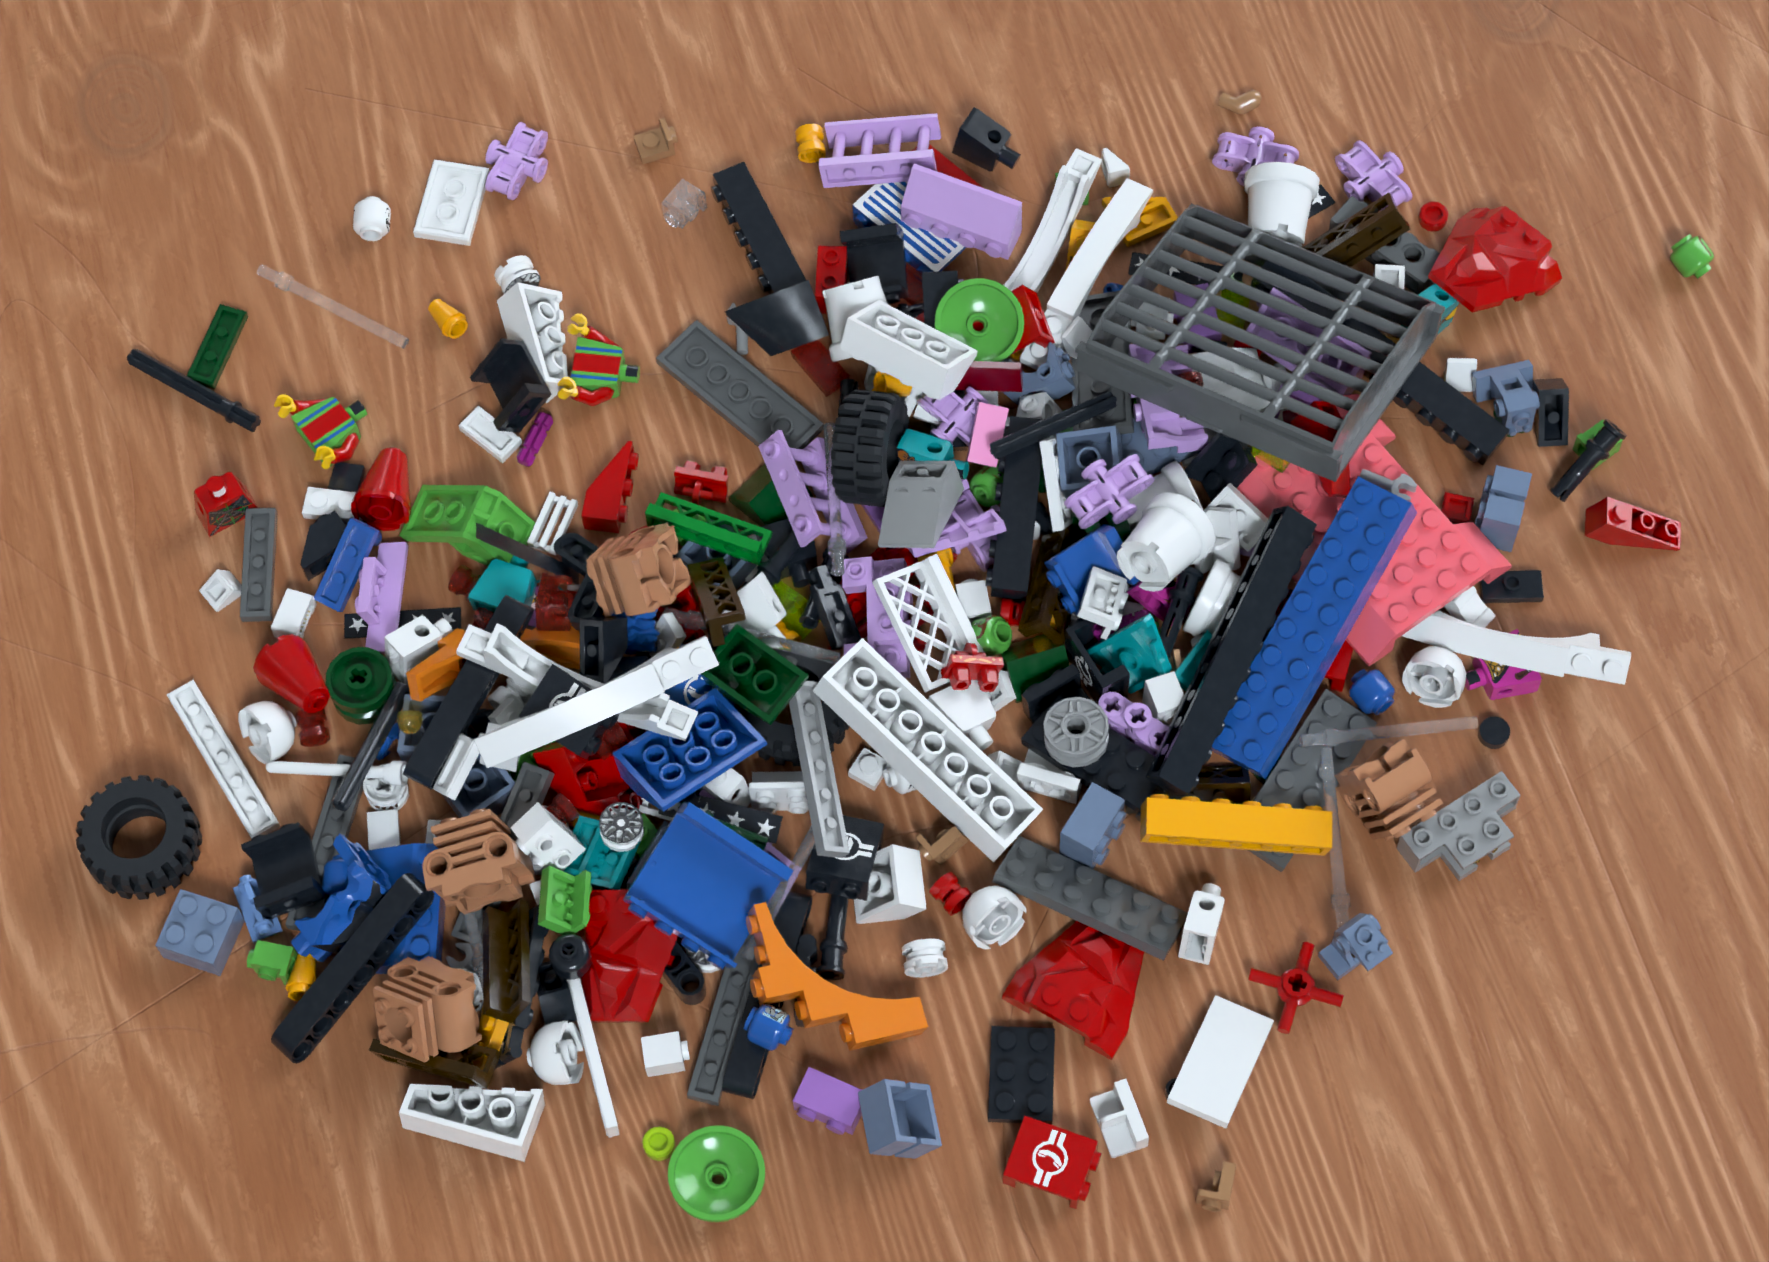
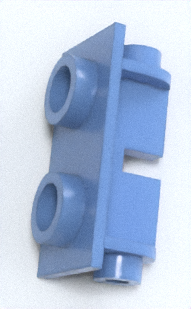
M251 875L240 877V883L233 890L252 942L255 943L257 940H262L282 932L278 917L266 919L255 908L253 898L260 895L257 880L252 878Z

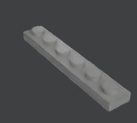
M805 681L790 700L789 705L816 851L819 856L843 858L850 851L821 698L813 692L818 682Z

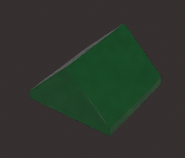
M766 464L762 465L729 498L733 505L760 527L788 519ZM806 486V489H807V491H808V493H809V496H810V497H813V494L811 493V491H810V490L808 489V487Z
M1044 634L1012 643L1008 650L998 654L999 657H1003V670L1008 672L1016 699H1014L1015 703L1022 702V694L1029 686L1035 683L1040 684L1050 678L1056 670L1069 666L1065 645L1056 646Z

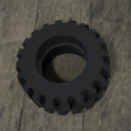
M854 390L844 397L843 404L840 405L839 415L835 421V432L832 438L831 474L833 475L832 485L835 488L834 492L844 503L885 507L889 481L898 465L896 448L906 429H908L909 424L907 405H905L904 399L896 393Z
M784 644L775 646V651L784 658L792 656L798 661L796 666L809 675L806 681L819 682L834 666V659L828 654L820 656L819 649L810 646L808 650H804L802 644H793V648L788 649L784 648ZM821 699L830 751L832 753L834 751V743L841 744L845 738V730H848L850 726ZM737 704L734 705L735 709L767 741V745L758 750L759 757L766 761L773 757L777 765L784 766L785 761H790L793 763V767L801 766L793 725L782 724L776 721L769 725Z
M139 775L138 780H133L131 776L121 778L122 783L116 785L112 781L104 786L106 790L103 793L99 794L96 792L90 798L93 802L91 806L85 805L80 813L84 821H78L76 832L79 835L76 839V845L81 853L80 857L97 883L102 884L104 889L112 894L118 892L120 897L131 899L133 894H135L139 900L148 899L151 893H155L157 897L166 894L165 888L172 885L175 889L180 885L181 881L179 878L183 874L189 876L194 869L191 862H196L199 859L201 852L197 846L202 844L199 821L180 790L174 785L169 786L166 780L157 777L152 782L148 775ZM151 816L165 821V835L157 848L149 854L139 858L127 859L118 857L113 853V843L117 833L131 820Z

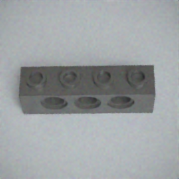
M1351 196L1331 218L1329 230L1359 212L1368 204ZM1405 232L1390 242L1393 246L1385 245L1364 258L1374 266L1375 264L1405 266L1404 286L1418 295L1433 285L1434 282L1428 278V275L1440 253L1420 243L1413 234ZM1406 259H1413L1417 262H1409Z

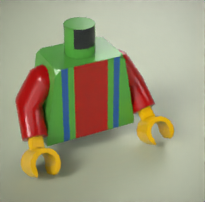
M578 313L571 317V320L575 321L578 327L571 323L567 326L568 332L572 335L581 333L582 337L577 338L571 378L563 377L557 383L558 386L564 387L557 393L560 399L565 400L571 396L572 400L589 406H596L611 398L619 397L622 382H639L640 366L626 365L624 351L619 345L592 326H587L588 322L584 315Z
M282 394L277 397L274 403V407H281L278 412L281 418H286L289 413L292 414L291 418L296 431L314 452V461L320 460L322 462V468L328 469L335 463L348 461L352 458L361 438L356 422L368 415L359 400L344 409L335 397L318 400H293L290 396Z

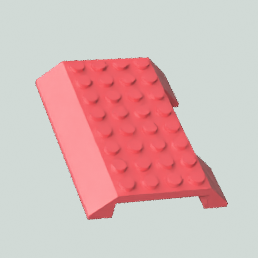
M1348 394L1343 396L1356 401L1360 395ZM1336 406L1341 418L1344 420L1349 411ZM1381 419L1378 420L1349 462L1351 488L1357 477L1360 476L1362 469L1391 480L1399 478L1401 474L1408 475L1384 448L1396 436ZM1256 449L1252 454L1258 465L1237 489L1268 519L1273 509L1289 506L1317 524L1313 532V542L1304 551L1300 559L1302 562L1301 567L1292 576V579L1298 583L1346 498L1329 497L1321 486L1318 474ZM1418 485L1415 492H1410L1406 489L1398 490L1400 493L1411 497L1410 502L1415 507L1417 515L1346 638L1349 645L1368 667L1393 650L1395 640L1482 579L1489 584L1512 567L1508 560L1473 522L1452 524Z

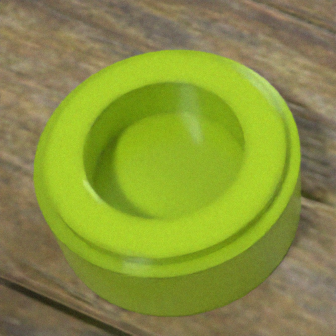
M653 1127L643 1137L644 1151L653 1160H665L675 1150L674 1136L665 1127Z

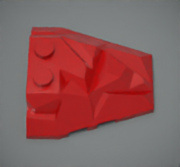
M1501 206L1491 210L1487 207L1474 208L1459 218L1435 261L1428 278L1473 313L1500 306L1505 299L1513 298L1516 302L1523 300L1525 294L1535 292L1536 296L1544 295L1560 283L1562 275L1557 261L1549 256L1552 249L1551 241L1520 218L1514 211H1511L1506 206Z
M592 890L589 899V922L585 928L575 933L587 942L592 955V964L588 972L581 977L590 1020L593 1023L649 1022L663 984L660 982L666 965L671 966L675 957L671 955V952L679 936L674 933L668 936L654 927L656 922L648 916L642 919L628 910L630 905L623 901L628 890Z
M1076 921L1029 962L1017 970L1003 993L1002 999L1028 1014L1032 1008L1085 1037V1046L1113 1060L1128 1035L1144 951Z

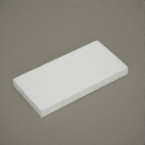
M1215 995L1166 1103L1223 1128H1227L1274 1020Z

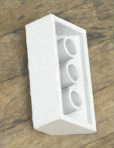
M880 300L847 318L840 349L849 353L852 358L862 360L874 366L877 371L887 373L899 379L902 384L912 386L924 392L927 397L941 400L955 391L978 352Z

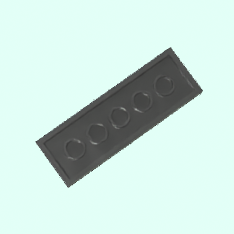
M1120 291L1088 295L1079 317L1084 320L1092 331L1104 310ZM1131 319L1125 325L1128 329H1131ZM1116 337L1109 347L1128 355L1129 344L1131 343ZM1072 357V367L1075 372V376L1072 379L1076 388L1072 391V407L1106 392H1111L1117 398V406L1114 409L1073 426V431L1116 425L1120 434L1134 433L1133 398H1130V394L1076 371L1077 359Z
M697 320L656 357V362L659 366L757 447L777 430H782L789 447L804 449L824 430V423Z
M1325 689L1253 801L1260 802L1261 806L1269 807L1285 803L1292 805V808L1304 809L1306 806H1320L1324 808L1339 784L1334 775L1350 767L1377 722L1328 689ZM1248 850L1280 872L1285 869L1294 853Z
M1021 836L1017 838L995 872L992 881L1163 961L1184 927L1188 912Z

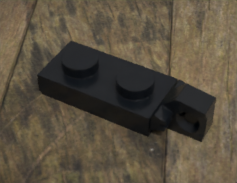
M826 565L815 567L807 573L811 585L810 592L831 650L843 648L844 644L858 643L861 640V636L842 585H837L835 580L831 579Z

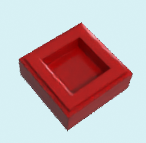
M1445 492L1441 512L1452 524L1470 522L1475 498Z

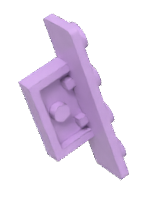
M406 542L380 543L377 559L376 557H364L363 567L359 571L360 589L359 596L355 599L356 613L368 624L365 647L377 650L381 654H385L384 637L397 630L399 625L409 548Z

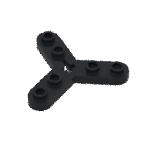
M568 533L559 537L553 547L561 562L584 576L568 611V619L572 627L580 631V619L603 614L602 607L597 603L593 580L588 576L586 560L599 547L579 534Z

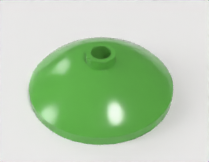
M974 278L956 284L942 297L935 314V329L977 350V356L974 361L1002 362L1015 351L1020 343L1024 331V315L1018 299L1007 287L990 279ZM981 322L983 330L975 331L972 326L973 323Z
M707 1126L690 1133L675 1148L668 1166V1183L675 1201L689 1215L707 1222H724L741 1216L756 1203L765 1183V1164L758 1146L745 1133L728 1126ZM716 1175L724 1177V1181L721 1184L712 1182Z

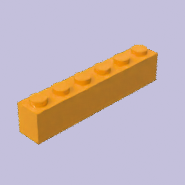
M1153 794L1147 797L1141 805L1140 842L1325 856L1332 849V811H1323V808L1320 806H1306L1304 809L1292 808V805L1285 803L1269 807L1261 806V803L1257 801H1246L1242 805L1231 804V801L1228 799H1214L1212 802L1200 801V798L1186 796L1182 797L1181 800L1169 799V796L1165 794Z

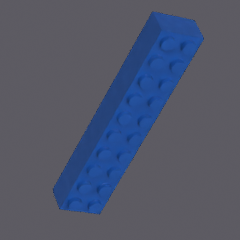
M1359 476L1357 477L1265 639L1261 651L1253 660L1250 666V675L1241 684L1237 692V702L1228 711L1224 719L1225 727L1222 733L1215 738L1211 747L1213 752L1261 778L1267 779L1417 515V511L1411 502Z

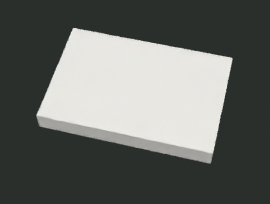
M434 159L414 227V237L470 246L486 190L485 184L490 172L489 168Z
M1055 435L1040 441L1053 532L1062 531L1071 525L1072 513L1071 508L1068 509L1064 505L1066 498L1061 492L1057 437Z

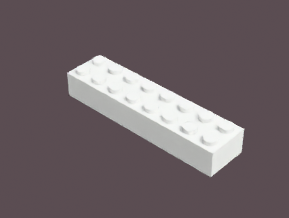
M863 638L821 678L814 688L813 692L993 862L1043 810Z

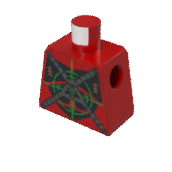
M227 472L221 476H212L207 480L206 484L194 490L195 512L209 537L245 519L246 509L258 508L247 487L233 472Z

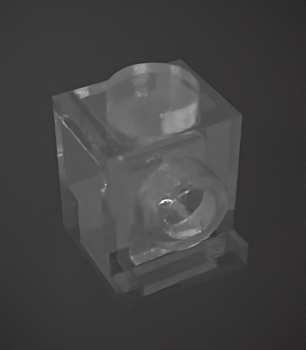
M684 179L680 180L662 202L665 221L672 227H680L681 229H683L688 221L691 222L696 218L699 209L704 211L707 208L705 192Z

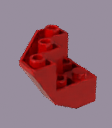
M617 721L610 730L606 729L600 738L602 744L595 755L589 756L587 760L576 755L558 742L541 746L533 752L538 767L555 774L550 786L572 807L601 816L602 812L614 803H629L638 810L643 803L641 797L621 778L613 753L645 733V729Z

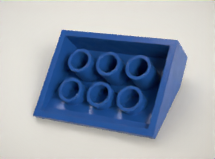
M716 688L686 706L698 711L686 741L646 731L613 753L621 778L638 796L663 812L767 745V741Z
M411 843L367 850L366 852L389 875L388 879L391 886H393L406 873L414 874L425 884L422 869L424 858L428 853L438 848L430 843ZM434 892V900L431 906L376 974H387L390 967L407 957L421 961L430 956L442 962L446 906L444 899Z

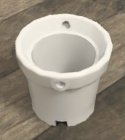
M1267 162L1249 168L1245 172L1244 190L1248 194V226L1302 248V244L1305 241L1311 202L1318 197L1319 177L1310 169L1293 163Z
M879 276L822 291L832 344L829 346L832 362L852 358L849 353L840 349L847 318L878 300L888 305Z
M1175 460L1163 467L1161 473L1154 477V482L1147 489L1129 499L1131 504L1134 503L1137 506V511L1127 519L1132 531L1142 518V509L1157 494L1165 492L1181 494L1190 500H1194L1203 510L1187 474L1178 461Z
M1170 492L1157 494L1142 509L1140 522L1122 543L1121 549L1117 552L1119 567L1129 580L1135 576L1138 580L1142 581L1138 587L1143 590L1152 592L1163 590L1170 581L1189 565L1199 563L1214 549L1216 536L1213 524L1206 513L1194 501L1185 496Z
M1220 559L1215 560L1184 623L1183 631L1191 633L1193 636L1200 635L1201 633L1204 634L1207 630L1214 634L1241 578L1231 571V564L1225 563Z

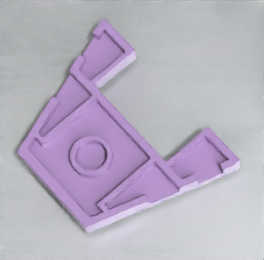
M967 478L965 480L961 479L964 487L963 491L969 489L970 486ZM993 508L967 522H963L953 510L934 548H908V550L916 558L1003 533L1007 530L1004 521Z

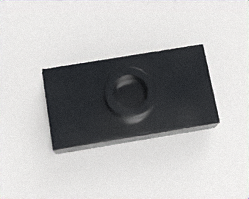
M1541 570L1506 571L1489 584L1482 579L1480 581L1481 600L1484 603L1542 602L1544 595Z

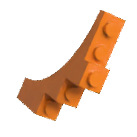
M551 616L533 630L525 629L520 638L523 643L563 667L580 670V631L574 629L570 621ZM457 628L437 642L439 648L437 652L406 672L412 700L421 702L437 691L454 683L467 660L456 654V650L466 630Z
M766 902L754 904L749 910L748 916H746V926L749 934H753L755 938L754 955L758 965L762 964V967L758 968L752 975L753 979L750 980V988L753 997H758L760 1006L765 1003L773 1004L796 998L795 1012L798 1020L803 1021L804 1028L841 1021L842 1024L839 1025L840 1036L844 1043L847 1042L849 1051L921 1035L928 1028L920 997L903 999L871 998L846 991L824 980L808 968L787 946L773 922Z

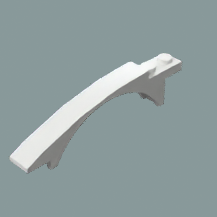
M1076 148L1066 166L1063 165L1061 167L1041 223L1017 268L1004 284L1010 291L1024 285L1038 293L1078 215L1099 170L1102 159Z
M1128 178L1125 180L1089 232L1050 297L1044 314L1055 342L1053 344L1057 348L1061 347L1064 354H1066V350L1061 336L1073 320L1080 315L1099 273L1113 250L1123 237L1139 224L1140 215L1150 199L1153 189ZM1034 342L1029 344L1020 356V362L1037 370L1047 360L1048 347L1044 348Z
M1439 610L1402 635L1403 637L1446 648L1456 653L1507 666L1564 677L1565 673L1623 685L1626 682L1631 660V652L1601 647L1599 634L1588 633L1566 638L1523 636L1470 624Z
M469 624L456 650L458 656L513 678L515 684L533 691L536 690L552 664L591 689L604 684L573 672L546 658L523 643L506 627L500 624H496L493 633ZM662 693L618 713L619 718L617 721L686 741L698 711L669 700L670 696Z
M703 636L677 649L668 647L643 664L599 687L537 713L508 721L502 724L501 727L473 740L486 768H489L618 714L665 692L664 690L712 669L719 664L707 637Z

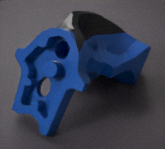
M342 834L335 838L333 846L348 865L347 888L344 891L330 895L324 908L315 918L305 917L296 920L295 925L300 930V933L291 941L298 954L304 957L311 954L313 958L320 962H324L332 953L337 954L392 887L388 879L389 875L373 861L361 844L350 842Z

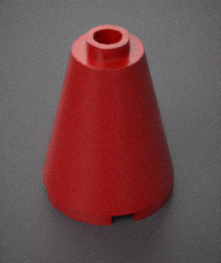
M390 447L379 452L352 499L351 512L354 518L359 520V517H361V519L367 522V525L380 531H395L400 529L401 524L405 523L406 525L409 522L411 506L408 458L400 449Z
M293 634L277 637L279 641L272 646L266 644L256 656L253 666L258 681L307 713H316L324 709L329 701L330 693L308 644L301 637Z

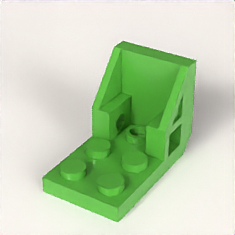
M422 485L411 508L409 522L406 525L404 524L399 536L406 542L449 543L462 555L489 566L494 559L509 563L513 555L477 539L476 523L527 546V541L535 526V522L503 493L485 485Z

